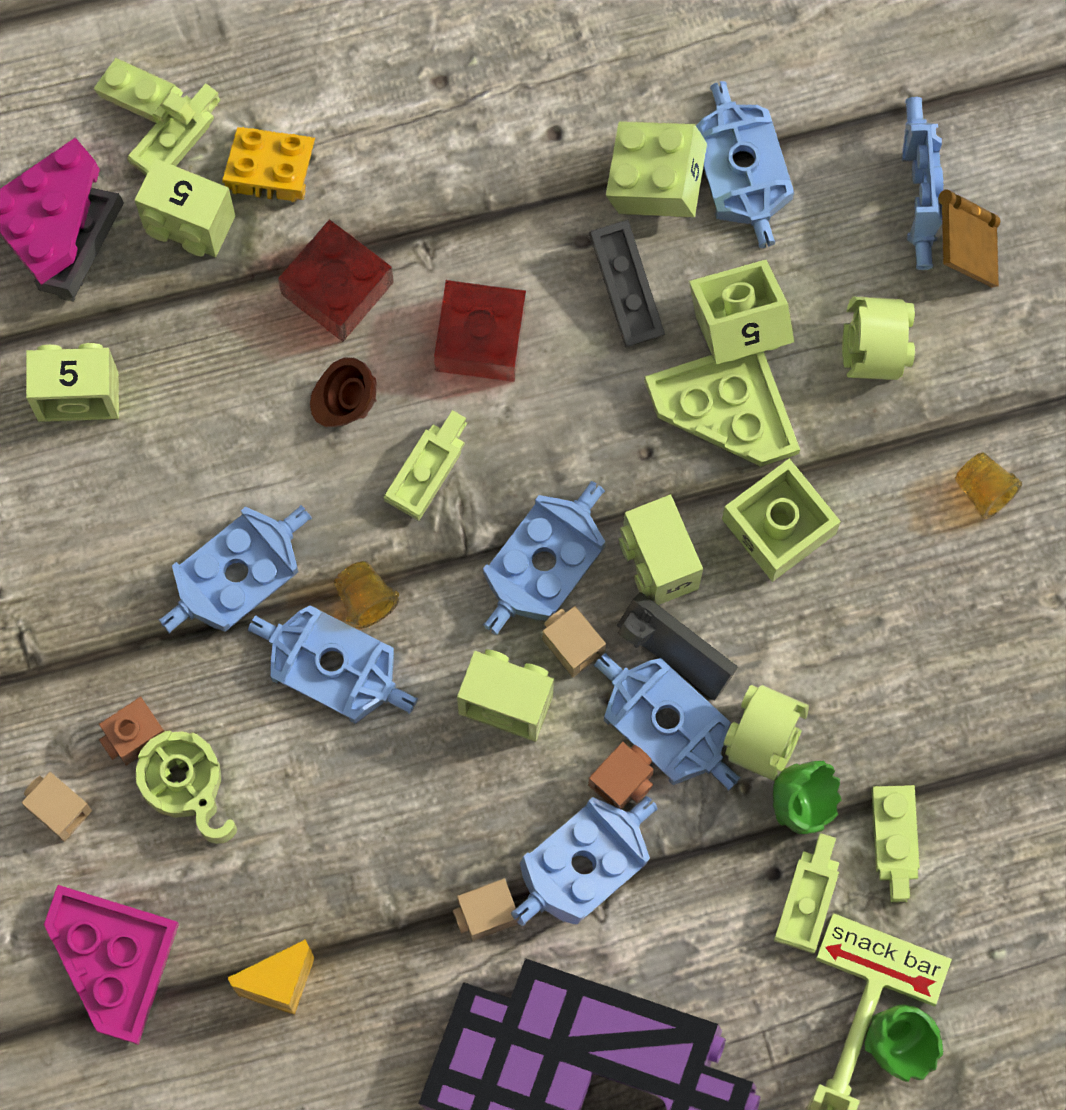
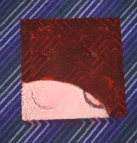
M330 219L278 278L281 295L342 342H344L394 283L392 266Z
M446 280L434 354L435 371L515 382L526 310V291Z

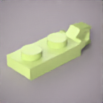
M117 58L113 60L93 88L101 98L157 124L169 116L187 125L196 113L189 106V101L181 97L183 92L175 84Z
M205 83L192 99L186 95L184 98L189 101V106L196 112L189 123L186 125L169 116L164 121H160L159 124L156 123L128 155L129 163L145 175H147L154 158L177 166L208 130L214 120L211 112L220 102L216 90Z
M452 410L441 428L433 424L429 431L425 430L384 496L385 502L420 521L461 455L465 442L461 441L459 437L467 425L465 417Z
M915 785L873 786L871 795L876 872H879L880 881L889 880L890 903L908 902V899H910L909 880L918 879V870L920 868Z
M820 833L813 854L803 851L801 859L797 862L774 938L775 942L812 954L815 953L839 875L837 871L839 862L830 860L836 838Z

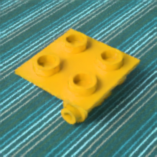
M237 127L222 183H225V186L232 190V194L253 195L255 187V197L257 198L261 197L262 189H267V199H272L274 190H276V199L288 200L293 203L297 199L304 200L306 192L304 181L315 137Z

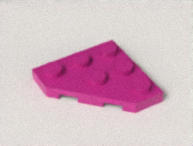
M73 138L0 188V236L40 285L74 263L78 250L75 243L79 229H84L91 204L88 198L92 183L97 182L100 171L96 161L76 138Z
M57 885L44 926L96 1031L139 1045L179 926L178 921Z

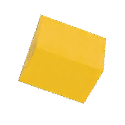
M305 939L228 977V980L238 996L295 1015L315 958Z

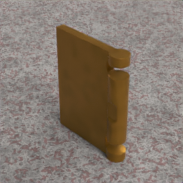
M943 190L938 197L939 203L942 204L943 264L991 288L998 287L997 228L1000 225V217L950 190Z

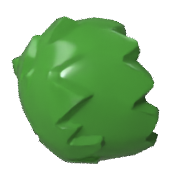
M812 761L803 764L796 763L781 771L773 785V809L780 825H786L799 834H809L823 831L824 826L837 817V805L841 802V796L838 793L840 779L833 776L835 770L832 765L825 763V761Z
M896 1005L877 1013L872 1017L871 1025L865 1038V1051L872 1054L876 1062L886 1072L906 1082H909L910 1078L923 1080L929 1072L935 1071L938 1059L942 1057L944 1052L940 1030L934 1019L915 1006Z

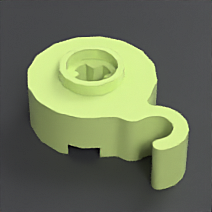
M165 731L151 738L140 751L136 766V784L146 802L160 814L178 818L196 815V825L202 836L209 842L220 844L231 840L237 833V827L233 820H227L219 829L210 828L208 825L209 820L217 811L215 798L221 783L220 764L210 744L198 734H190L183 731ZM176 765L180 769L184 766L189 768L185 773L187 778L180 783L178 781L175 783L169 781L172 778L170 770Z

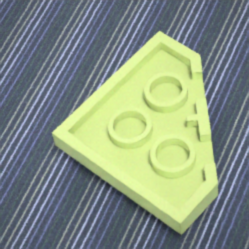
M764 351L741 357L736 361H727L717 365L713 356L710 355L645 376L644 382L657 418L760 467L798 455L800 452V447Z

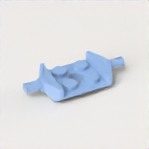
M720 81V86H718V82L710 86L716 103V111L704 117L696 125L707 143L703 167L715 203L716 219L751 224L754 227L759 248H766V243L770 247L776 242L768 221L770 217L793 200L794 190L768 109L759 105H736L735 101H731L727 83ZM739 151H746L752 154L755 162L749 167H740L734 163L732 157Z
M909 97L905 101L907 122L905 123L902 161L913 160V183L920 184L919 197H915V218L910 233H907V241L915 246L916 269L929 270L933 268L931 247L933 242L937 241L938 237L935 236L942 225V204L938 200L939 194L943 191V171L940 166L939 153L942 138L936 135V128H939L938 124L927 123V120L923 119L922 98Z
M590 481L587 488L578 498V501L574 500V502L538 495L533 508L489 565L486 564L483 568V574L488 585L498 599L497 608L483 624L486 629H491L493 634L498 635V632L510 618V615L515 617L517 614L534 620L546 621L557 612L605 547V540L590 516V509L605 492L601 486L596 488L597 483ZM540 552H549L555 557L556 564L548 571H540L532 563L534 556Z
M300 505L283 521L279 520L277 522L266 515L244 507L241 510L242 515L180 565L177 562L174 563L172 569L181 600L178 602V606L174 607L161 619H158L168 633H171L188 617L191 620L196 618L215 629L226 632L295 576L299 571L291 545L292 533L312 519L310 514L305 511V508ZM233 563H242L247 566L248 574L240 582H231L225 577L226 569Z
M311 605L298 611L283 625L278 624L276 627L256 615L252 619L253 623H250L248 627L249 632L268 640L272 645L270 677L273 682L277 684L280 682L349 717L350 721L355 724L382 705L383 702H389L409 714L417 703V697H413L395 688L396 684L393 682V647ZM329 651H336L344 658L343 665L336 671H326L320 665L321 657Z
M606 653L601 656V660H597L594 667L612 681L614 686L604 716L605 723L608 725L611 723L633 745L641 748L651 758L652 762L669 777V782L672 785L707 772L708 774L712 773L728 791L733 788V785L741 777L722 762L723 756L721 751L731 723L661 658L647 661L630 670L627 668L622 670ZM670 708L678 713L680 722L674 728L665 729L657 723L656 714L661 709Z
M645 796L634 808L625 812L592 797L584 808L530 854L526 853L520 862L522 877L530 894L527 900L511 912L514 920L522 915L517 923L524 926L539 911L541 913L547 911L563 922L577 925L643 868L650 857L639 827L646 818L657 811V806L654 802L649 805L652 799ZM576 856L587 857L592 862L593 871L589 874L576 872L572 867V858Z

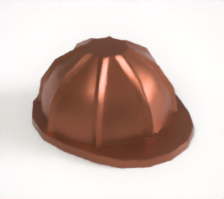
M354 357L342 358L333 362L323 373L311 393L310 400L311 414L317 423L324 427H339L360 418L364 419L368 415L374 403L377 402V381L372 376L366 363Z

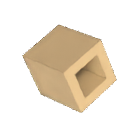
M576 606L567 612L564 609H560L545 621L544 625L546 628L543 630L542 640L573 678L605 653L606 643Z
M51 772L44 778L38 776L24 792L26 796L22 802L24 807L64 842L92 812V809L82 798Z
M505 878L458 895L459 908L452 910L461 934L469 931L472 941L518 925L517 921L519 920V917L514 920L511 912L516 907Z

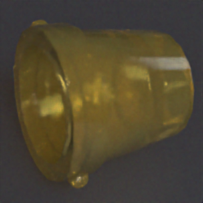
M985 452L978 453L972 457L955 476L956 483L973 503L975 511L983 519L991 518L1001 511L1016 496L1023 483L1015 474L1009 473Z
M367 561L350 565L334 579V586L347 611L346 622L352 623L354 628H367L378 623L393 612L398 605L399 592L393 591L391 587H388Z

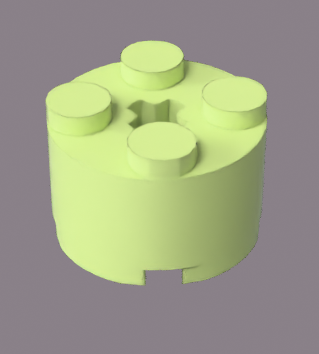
M852 297L846 312H854L853 319L850 324L844 323L842 337L844 368H851L846 374L847 377L898 380L903 376L904 368L912 367L914 362L915 346L913 342H908L909 327L913 326L915 317L914 304L905 303L903 299Z
M750 685L741 704V708L745 710L740 724L733 722L724 740V745L727 746L725 755L729 756V762L775 781L778 777L777 770L782 771L785 769L802 732L795 725L799 717L807 718L809 705L764 685H761L759 688Z

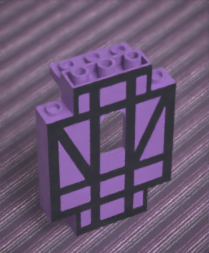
M525 958L511 998L464 982L462 983L418 1104L425 1110H580L593 1074L656 1095L663 1100L667 1110H758L761 1096L755 1094L757 1088L754 1082L710 1067L712 1061L715 1063L719 1062L726 1042V1038L720 1037L722 1030L719 1024Z

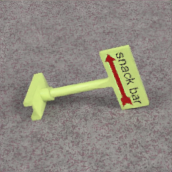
M832 914L816 961L865 979L866 986L832 1079L827 1080L825 1086L818 1085L805 1110H857L860 1100L849 1096L851 1093L849 1082L882 989H891L935 1007L952 959L840 915Z

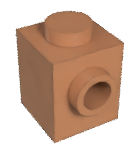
M140 696L99 724L105 735L98 740L112 760L120 756L127 766L138 758L140 751L151 738L163 733L164 730Z
M622 742L589 777L588 786L608 804L622 810L631 799L636 803L641 801L653 787V784L649 781L654 771L650 766L652 760L637 745H633L630 748Z

